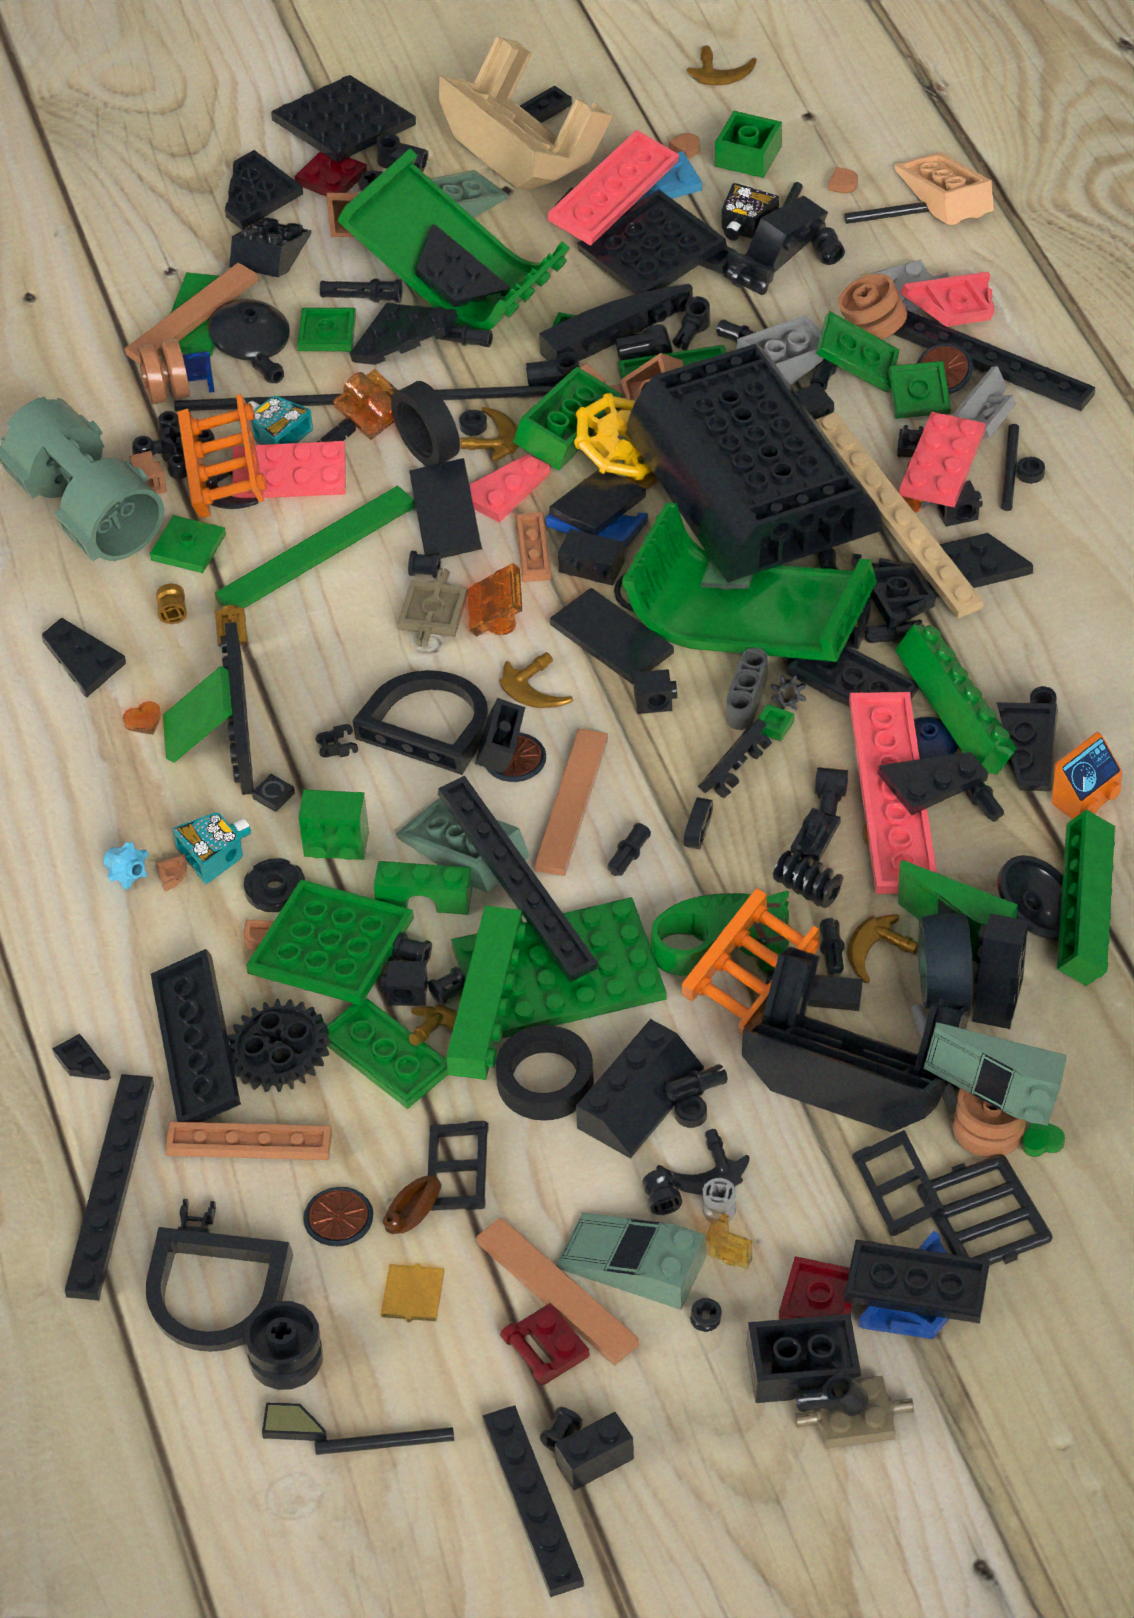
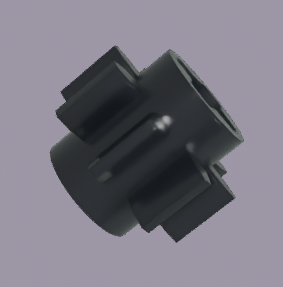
M781 674L779 685L771 684V688L777 691V694L773 695L771 700L772 702L779 700L781 702L780 708L783 710L786 705H792V708L797 710L796 703L798 700L806 701V697L800 694V691L806 688V684L801 683L798 685L796 683V674L791 679H785ZM789 686H793V691L796 695H790L788 699L784 698L781 690H787Z

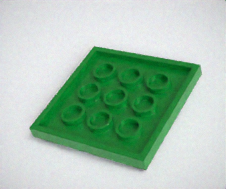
M300 880L246 964L247 973L362 1005L390 959L396 938L400 933H405L413 921V910Z

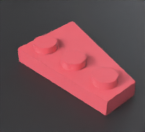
M527 454L470 484L474 509L500 523L550 474V465Z

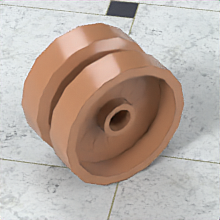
M870 274L853 281L842 291L838 298V307L845 320L882 340L894 334L902 327L907 318V309L898 295L894 282L890 276L884 274Z
M177 338L162 341V359H160L157 348L153 343L138 346L141 375L152 405L166 402L168 397L166 384L169 385L170 392L176 400L190 397L187 373Z
M960 1088L952 1123L954 1137L959 1144L974 1155L987 1158L999 1154L1005 1156L1014 1152L1022 1142L1026 1120L1015 1118Z

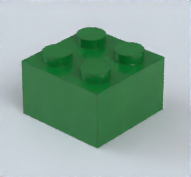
M733 110L715 141V167L764 178L782 147V122Z
M304 789L298 817L304 857L365 860L369 836L365 793Z

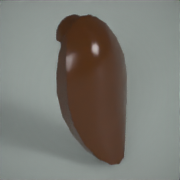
M435 1175L418 1178L398 1193L383 1219V1224L388 1233H405L419 1225L427 1216L442 1187L441 1182Z

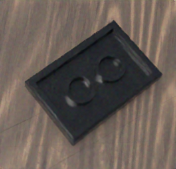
M598 469L550 505L549 514L586 533L597 535L646 497V489L614 473L605 472L603 474Z

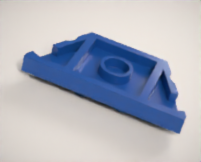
M935 1231L918 1248L948 1254L941 1244L940 1235ZM869 1306L859 1318V1327L868 1330L934 1339L949 1319Z

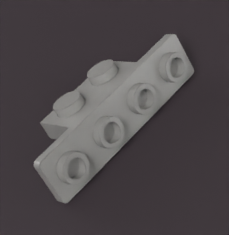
M998 366L990 368L952 415L986 423L985 434L982 439L992 436L1016 405L1013 395H1002L1007 386Z

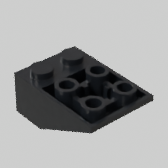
M263 218L262 221L254 223L249 228L242 229L241 232L232 236L229 267L240 263L255 273L280 277L289 272L309 239L312 230L304 229L303 225L298 223H288L285 225L278 223L279 221L274 218Z

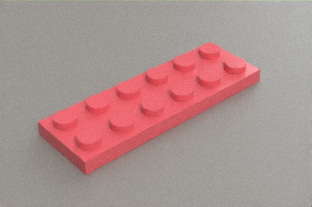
M636 130L549 211L547 220L591 246L678 163L679 154Z

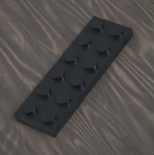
M237 622L225 623L226 635L220 636L222 654L227 653L228 655L222 657L223 667L229 672L232 715L228 719L233 718V721L228 723L229 740L235 741L230 746V757L232 764H238L233 766L234 782L241 783L242 795L252 794L254 784L243 660Z
M204 949L151 973L177 1122H203L241 1105L213 959L208 950Z

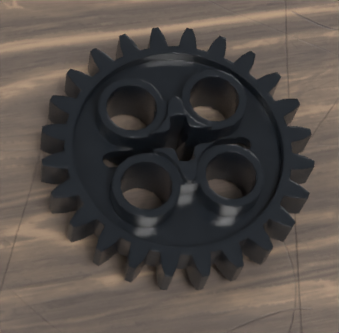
M276 999L274 1007H269L264 1002L263 1010L260 1012L254 1007L251 1008L253 1016L242 1015L243 1025L234 1024L235 1034L228 1035L235 1076H240L244 1085L250 1082L254 1090L262 1084L265 1092H268L272 1085H275L278 1092H281L283 1084H287L290 1089H294V1081L296 1080L305 1084L304 1075H316L314 1066H324L322 1057L329 1056L327 1046L331 1045L328 1036L329 1031L322 1015H316L314 1007L306 1010L305 1004L302 1001L294 1007L292 999H289L285 1006H281L279 999Z

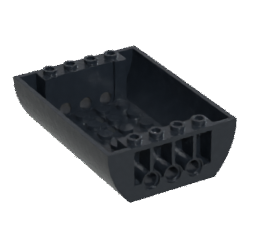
M757 344L655 375L646 384L635 401L627 423V435L672 502L677 503L679 512L727 583L882 531L881 514L872 497L768 353ZM729 398L733 400V402H728L724 399ZM742 416L747 420H740L737 417ZM768 453L769 455L774 457H765L763 456V454ZM781 472L787 476H779L776 473Z

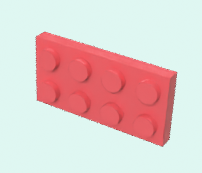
M931 412L900 485V495L955 508L985 434L986 423Z
M345 441L255 445L260 473H263L267 489L263 490L264 498L346 494ZM233 446V459L246 456L244 446ZM248 467L233 471V483L249 479ZM252 490L233 495V497L243 499L256 498Z

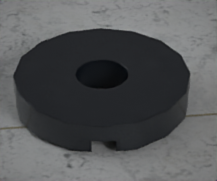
M271 858L257 863L253 866L254 869L246 874L244 878V892L248 902L256 909L265 912H280L300 880H305L301 868L290 864L289 860ZM271 882L282 883V885L277 888H270L267 886Z

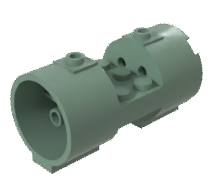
M45 397L27 403L11 417L7 423L10 428L6 437L1 438L0 463L3 469L32 499L38 494L47 498L62 497L60 509L54 514L62 530L92 562L99 557L108 561L128 558L143 549L153 539L163 520L164 505L162 499L146 483L148 477L139 466L134 468L127 460L123 461L118 458L101 459L104 444L100 435L103 433L93 420L89 422L82 414L79 415L61 398L47 400Z

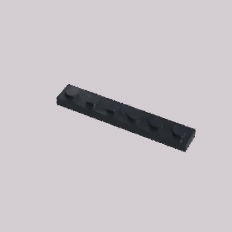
M513 1405L482 1415L483 1424L550 1597L584 1587L583 1576L516 1406Z

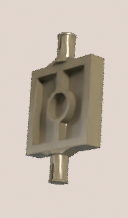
M443 568L438 570L435 581L422 582L411 580L399 616L398 628L399 630L419 632L416 639V644L419 647H422V643L423 647L428 646L431 634L456 636L468 597L467 587L454 586L447 583L450 571L444 568V572Z
M883 1375L854 1379L866 1390L869 1397L867 1407L860 1414L848 1416L840 1409L829 1411L826 1408H821L813 1412L795 1413L797 1428L818 1425V1428L824 1435L827 1449L895 1440L894 1415L914 1413V1403L912 1398L892 1401L886 1392Z

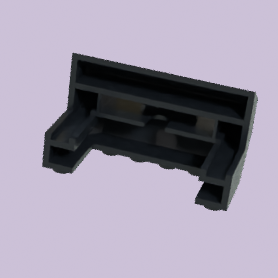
M791 946L780 953L764 1014L743 1029L742 1057L767 1088L772 1092L891 1133L925 1119L937 1107L948 1084V1081L924 1069L936 1022L966 1030L972 1007L940 997L938 1004L933 1003L930 1006L919 1052L916 1054L805 1016L820 956Z

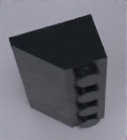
M650 1019L576 1105L577 1129L631 1159L677 1102V1100L674 1101L667 1098L666 1084L688 1076L690 1071H703L704 1066L676 1032Z

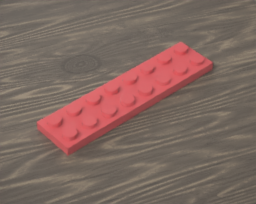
M910 692L850 693L849 705L875 894H898L899 866L902 860L937 873L927 809L911 815L877 773L879 765L920 759Z

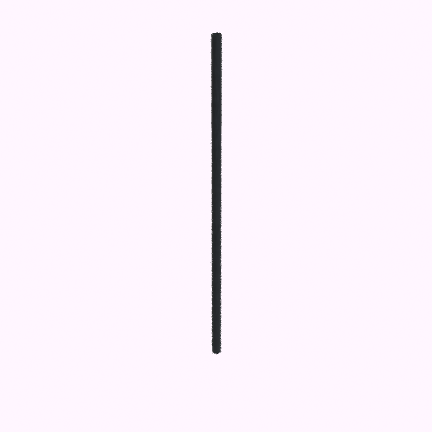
M556 385L439 389L435 391L443 400L545 396ZM397 391L278 397L301 406L391 403L392 395ZM247 397L244 400L247 404L250 401H254L262 405L270 397ZM236 398L174 401L175 412L189 409V411L238 409Z

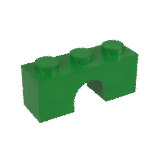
M378 861L374 880L375 900L407 908L409 898L424 896L436 903L437 913L468 915L472 896L470 867Z

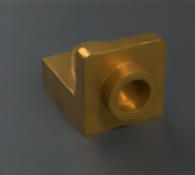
M236 605L223 606L221 610H215L218 647H221L220 636L226 635L225 623L237 622L240 645H246L247 633L244 608H239Z

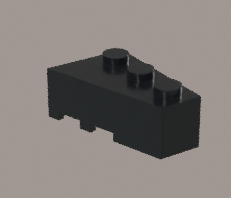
M804 195L761 218L746 254L762 265L773 267L776 272L811 241L813 234L817 230L826 227L825 219L828 212Z
M990 913L987 926L981 925L978 937V944L981 945L979 946L976 964L980 965H978L975 977L977 991L972 1022L1005 1029L1011 1028L1023 983L1029 921Z

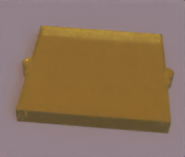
M418 1263L414 1264V1266L389 1264L381 1317L406 1319V1322H411L412 1320L437 1322L445 1272L444 1268L422 1267Z

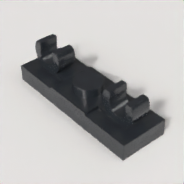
M760 718L752 723L707 774L698 787L706 793L715 786V791L720 797L725 798L729 795L731 791L725 786V782L733 788L740 781L737 776L728 773L731 768L736 771L748 759L744 755L747 750L749 755L757 760L763 754L757 744L763 749L768 748L772 744L767 736L760 735L767 725Z

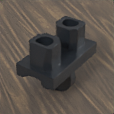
M734 250L730 251L724 277L732 280V285L738 288L744 286L760 295L766 294L769 283L773 281L775 269L769 265H762L754 261L753 257L747 254L742 255Z
M812 808L810 813L804 818L802 827L791 845V853L794 854L797 850H801L804 853L803 859L811 856L814 859L813 865L819 862L841 823V817L825 815L818 809Z

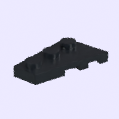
M62 617L42 633L43 643L57 661L63 664L73 682L76 681L86 698L126 664L125 655Z
M996 702L1003 728L1008 731L1010 739L1017 748L1011 759L1019 789L1023 791H1050L1058 714L1057 704Z
M972 752L879 765L877 772L911 815L983 783L988 778L987 770Z

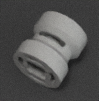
M715 1178L709 1180L703 1188V1214L711 1223H727L736 1214V1189L729 1180Z

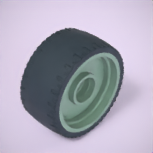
M955 913L921 916L918 931V963L922 1000L925 1009H930L933 1003L938 1004L940 997L971 1006L973 970L967 916Z

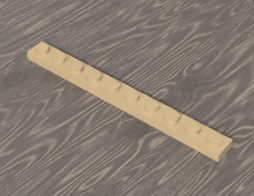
M833 412L816 419L817 423L878 506L884 525L955 617L958 619L982 609V598L840 416Z

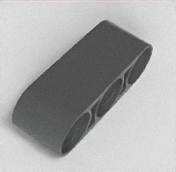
M749 648L741 655L726 700L727 723L733 729H747L754 721L768 677V655L763 649Z

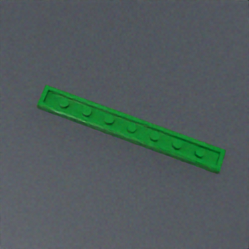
M397 485L216 591L215 598L222 606L236 605L239 608H246L415 508V500Z

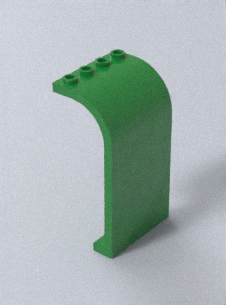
M409 149L344 207L338 222L432 307L456 310L458 319L455 325L464 327L466 324L470 328L490 330L505 316L510 318L519 308L518 304L521 301L527 302L535 293V288L538 285L542 287L550 279V273L553 270L558 272L567 262L565 256L570 247L561 241L552 255L549 253L542 262H531L517 256L417 168L414 162L418 155L412 149ZM436 224L510 286L509 293L506 296H501L498 293L487 296L484 301L469 302L467 305L453 307L415 275L431 226Z
M666 502L660 514L657 515L650 532L645 536L640 550L635 554L630 568L624 574L622 585L638 618L650 630L673 644L690 649L743 653L749 648H760L768 656L837 662L877 580L871 559H859L854 571L779 565L727 583L707 552L699 547L687 533L677 503Z

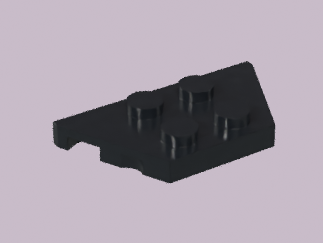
M436 224L431 226L415 275L453 307L467 305L469 302L484 301L490 295L500 293L501 296H506L509 293L510 286Z
M989 533L939 544L973 588L1033 574L1032 562ZM928 582V585L930 586L934 595L936 597H940L939 594L932 587V585Z
M861 554L852 555L851 564L854 569L859 559L862 558ZM879 558L878 564L872 563L877 582L870 597L889 628H893L935 606L936 596L915 564L895 562L884 558Z

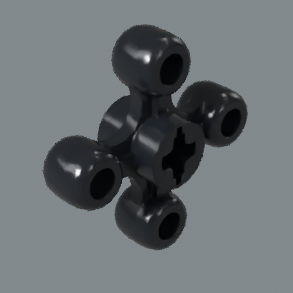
M165 411L158 417V430L161 434V439L152 441L147 436L135 438L132 443V454L135 455L148 451L152 452V456L162 454L163 460L167 462L169 475L173 479H184L187 477L178 415L172 411ZM210 429L203 430L202 434L198 435L199 441H202V443L215 440V436Z

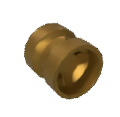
M172 583L158 588L156 600L159 619L166 624L182 622L187 615L186 604L184 603V589Z

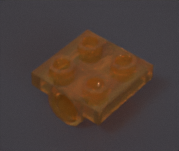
M373 369L367 375L363 372H358L351 376L344 386V393L333 401L334 407L346 418L353 421L355 426L369 440H372L394 423L391 398L399 390L376 369Z
M514 563L497 570L494 574L468 588L469 631L476 637L486 631H490L495 635H506L515 629V615L523 610L520 568Z

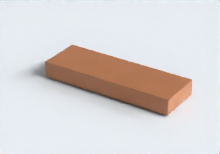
M544 512L515 514L522 581L551 580Z

